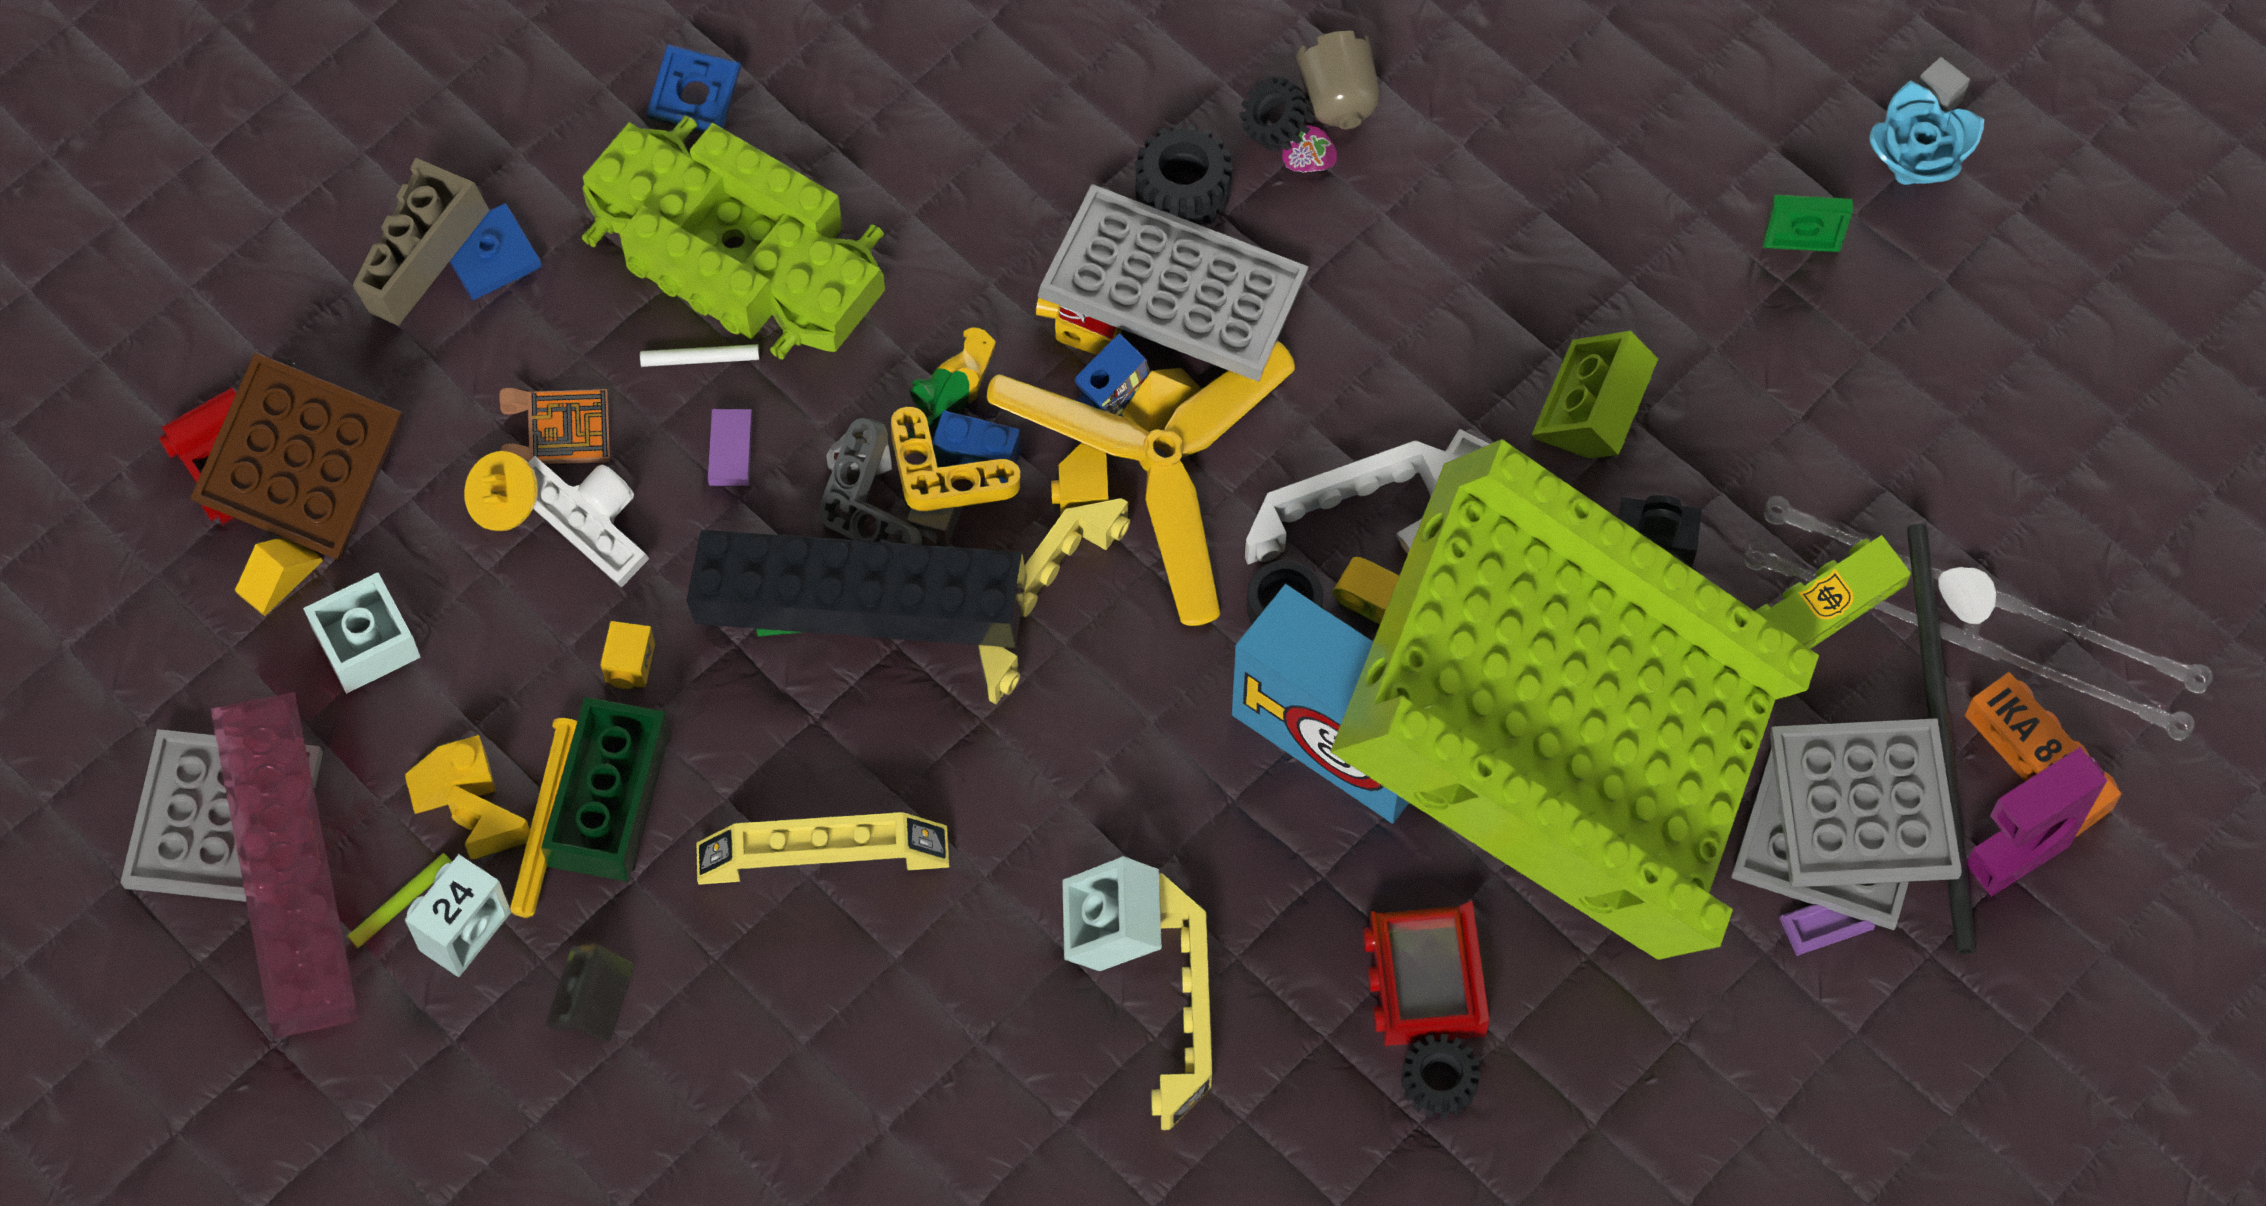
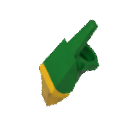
M980 328L965 330L963 336L966 337L961 353L942 363L930 379H917L912 382L913 387L909 390L910 396L916 406L925 416H928L929 431L931 429L933 431L938 427L943 410L957 413L977 398L978 390L996 346V341L985 330ZM914 430L908 434V440L914 438Z

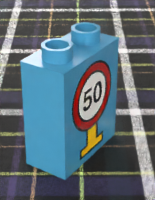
M1285 584L1235 646L1232 716L1393 824L1409 802L1330 753L1373 642Z

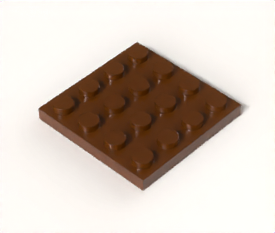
M254 352L190 499L341 561L405 414Z

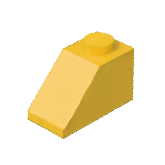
M1081 443L1059 464V480H1051L1052 504H1060L1061 514L1065 509L1108 501L1106 452Z
M479 735L438 746L405 774L415 814L448 805L446 797L454 785L476 796L496 791L488 758Z

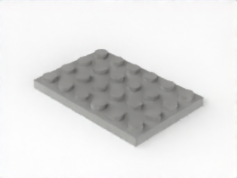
M1092 184L1040 285L1037 297L1259 382L1309 267Z

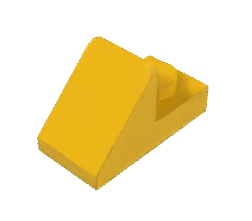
M453 786L446 797V801L453 820L459 825L473 830L465 842L470 859L481 858L527 843L530 829L526 819L462 788Z

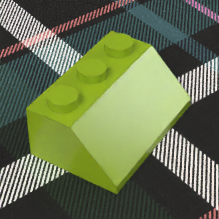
M1632 331L1572 340L1532 432V436L1536 440L1589 459L1619 455L1634 416L1637 414L1644 392L1651 380L1658 358Z

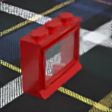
M1473 901L1453 907L1376 914L1375 911H1372L1369 927L1362 928L1364 951L1372 952L1374 966L1367 969L1370 992H1377L1379 1006L1373 1007V1022L1375 1032H1383L1384 1046L1413 1044L1418 1040L1424 1043L1426 1036L1434 1035L1435 1040H1440L1441 1034H1448L1447 1040H1455V1037L1459 1039L1486 1037L1490 1019Z

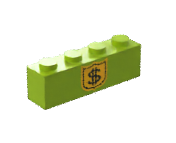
M1882 535L1872 542L1866 538L1849 550V557L1838 564L1835 560L1828 562L1815 573L1817 578L1805 586L1802 582L1793 585L1783 593L1782 598L1784 600L1773 607L1765 604L1755 612L1811 649L1904 588L1908 583L1911 572Z

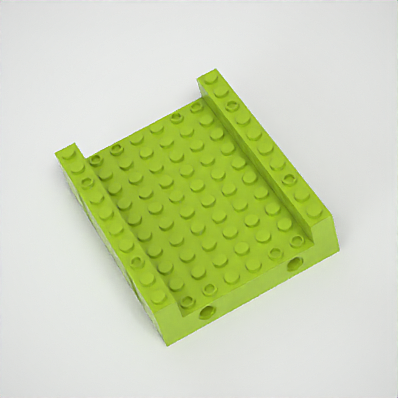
M1501 439L1444 463L1330 753L1657 960L1721 946L1733 909L1709 894L1775 700L1808 690L1819 655Z

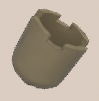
M1338 31L1317 37L1318 45L1308 50L1305 46H1302L1296 54L1305 92L1308 94L1309 101L1314 108L1311 112L1317 120L1326 125L1339 126L1341 129L1355 128L1375 111L1380 101V91L1369 37L1355 38L1354 31Z

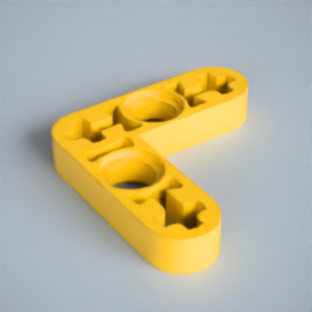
M903 407L892 415V442L904 497L907 505L912 509L931 511L1010 499L1018 493L1020 489V469L1013 461L996 459L938 468L925 414L915 407ZM906 423H911L912 428H914V438L909 440L907 429L904 426ZM911 453H921L927 459L922 464L913 465L908 463L905 457ZM1004 476L1005 480L1008 482L1001 483L999 478L997 477ZM981 478H985L984 485L986 484V487H980ZM959 479H966L972 482L974 486L967 491H958L952 487V483ZM941 483H945L944 493H941V486H939ZM925 487L928 494L921 495L917 488Z

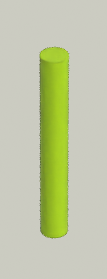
M442 853L348 934L347 938L357 949L429 888L434 883L438 871L445 864L452 863L450 858Z

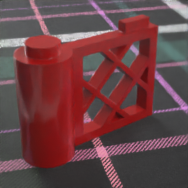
M233 388L227 389L161 427L164 435L158 439L170 458L176 455L179 457L196 484L201 473L195 466V463L209 456L235 398L236 392ZM200 504L211 522L219 518L221 523L225 524L234 519L231 516Z

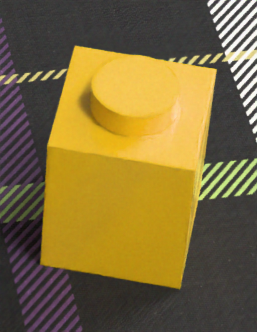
M610 621L600 664L605 682L621 689H631L633 686L646 687L655 648L651 626Z

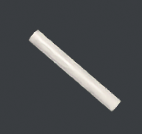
M758 344L640 351L641 367L759 360Z

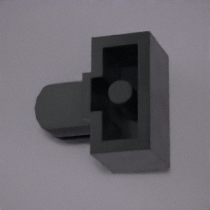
M1652 495L1647 497L1646 500L1621 497L1617 514L1618 519L1690 568L1693 567L1698 548L1702 508L1683 506L1679 499L1668 495Z

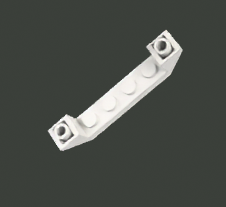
M1415 440L1267 493L1246 538L1245 559L1247 564L1257 561H1271L1285 551L1286 531L1281 523L1282 521L1293 522L1312 510L1335 507L1343 499L1357 494L1359 496L1369 495L1382 485L1393 481L1396 483L1405 482L1416 473H1420L1430 495H1432L1444 463L1459 456Z

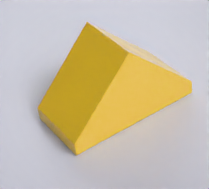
M283 537L257 543L235 591L263 616H266L323 562L322 558L311 549Z

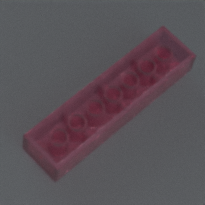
M295 692L211 708L267 1015L273 1037L275 1039L359 1021Z

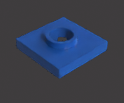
M667 44L646 113L647 118L677 126L683 119V116H688L689 119L692 118L697 124L694 131L702 133L712 123L724 128L742 68L741 63ZM694 81L704 83L709 89L706 102L699 106L687 104L682 99L684 87Z

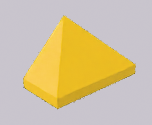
M1182 368L1151 371L1124 408L1121 416L1148 432H1152L1155 429L1164 430L1176 408L1202 388Z

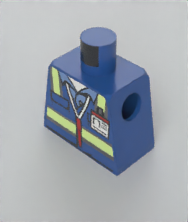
M1119 333L1076 376L1074 381L1080 397L1075 401L1121 416L1124 408L1150 374L1146 359Z

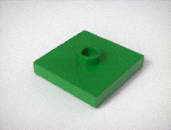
M1774 195L1763 233V247L1840 252L1853 212V199Z

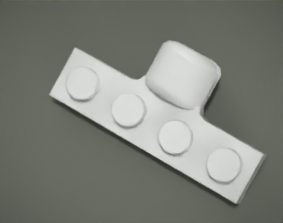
M534 456L528 462L534 470L538 485L537 499L533 509L622 588L649 560V557L613 524L615 517L633 499L634 493L618 474L605 465L597 466L580 485L572 487L567 485Z

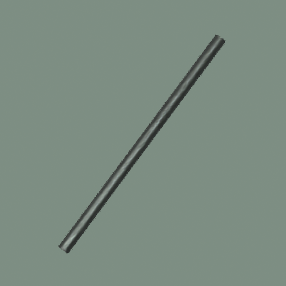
M1913 524L1907 527L1928 719H1938L1962 871L1959 879L1947 880L1955 953L1966 955L1975 953L1977 948L1928 530L1925 524Z

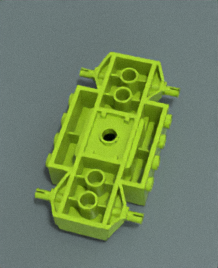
M683 116V119L669 132L665 130L641 129L629 122L583 175L584 186L582 189L585 202L595 217V222L582 235L584 242L588 245L590 244L591 247H595L606 232L620 234L626 266L634 275L639 278H649L657 283L659 288L669 296L675 297L677 295L689 302L690 306L699 314L713 316L733 334L741 333L752 340L771 315H773L783 330L781 337L770 348L772 354L776 357L778 356L779 359H784L794 344L798 346L804 344L824 351L836 352L885 291L884 274L872 256L871 251L880 238L884 236L883 231L879 227L876 228V225L871 224L860 240L836 239L835 237L843 229L838 195L714 123L708 127L691 147L689 154L684 140L697 127L692 118L689 119L688 116ZM732 237H739L744 240L743 245L733 249L726 247L724 243Z

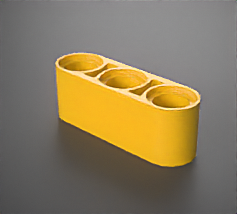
M1353 557L1334 587L1332 594L1343 606L1381 624L1399 575L1367 559Z

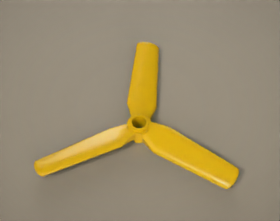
M1279 341L1276 342L1259 382L1228 370L1180 404L1164 430L1155 429L1152 432L1146 431L1124 417L1001 374L994 376L987 389V399L990 404L1110 455L1139 460L1143 469L1147 471L1145 500L1182 624L1187 626L1203 625L1216 620L1220 616L1196 488L1180 459L1208 448L1294 372V360L1286 347ZM1153 448L1162 449L1167 457L1159 456Z

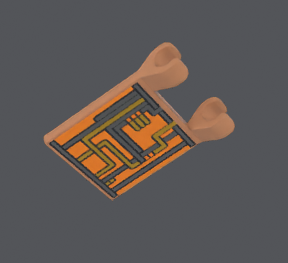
M504 388L500 391L501 412L510 415L528 410L529 447L518 444H504L501 447V451L517 454L527 462L536 456L544 464L610 462L607 389L526 392L514 388Z

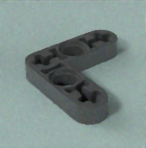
M868 418L856 419L847 430L820 502L819 516L822 523L852 540L898 543L892 539H887L889 534L902 535V540L906 544L922 545V537L916 527L865 502L886 447L888 434L884 424L879 420ZM865 430H868L867 433L872 436L870 443H867V439L863 437ZM860 451L859 454H865L866 457L855 456V452ZM852 463H856L860 469V477L854 485L849 483L846 475L847 469ZM839 504L841 510L853 514L852 518L839 517V513L835 511L836 505ZM870 515L877 521V530L872 537H868L863 528L864 521Z

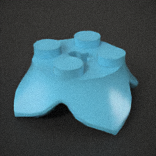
M1909 81L1893 96L1888 106L1886 121L1884 123H1876L1872 127L1869 141L1881 160L1894 172V176L1899 183L1909 185L1912 183L1942 182L1950 180L1960 173L1962 169L1961 163L1975 150L1980 142L1984 119L1969 110L1955 109L1949 112L1943 111L1937 97L1930 90Z

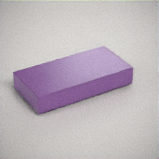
M712 409L708 466L709 486H749L753 419L751 409Z
M1814 904L1780 916V921L1796 956L1874 930L1875 924L1870 921H1863Z

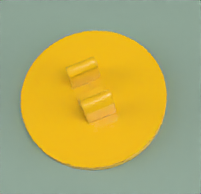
M497 451L484 456L473 466L465 483L464 498L470 516L480 526L493 531H507L517 527L527 519L534 508L538 492L536 475L531 465L517 454Z

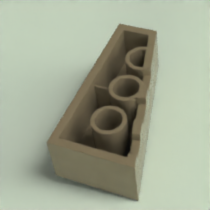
M415 158L410 168L413 174L408 184H402L396 196L399 202L393 215H387L381 227L384 233L379 243L372 245L353 284L354 289L369 313L398 326L490 211L474 182L418 158Z

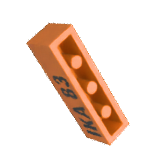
M2010 672L1972 698L1964 715L2024 781L2029 780L2079 747L2090 757L2088 751L2081 743L2073 741L2066 734L2058 718L2052 712L2045 711L2034 699L2033 693L2027 684L2018 681ZM2104 772V777L2107 779V782L2076 837L2111 812L2122 795L2118 790L2115 780L2106 772Z

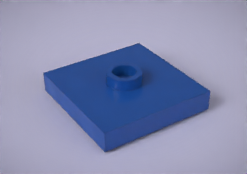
M506 203L487 213L450 260L451 266L472 301L542 267L540 259Z

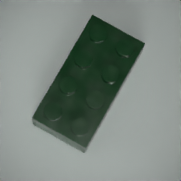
M584 697L541 846L548 867L629 882L670 735L664 711Z

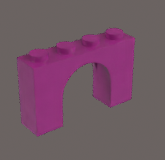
M2079 747L1998 799L1990 816L2000 827L2001 831L1974 847L1966 862L1969 870L1991 897L2070 847L2107 782L2101 765L2093 757H2088Z

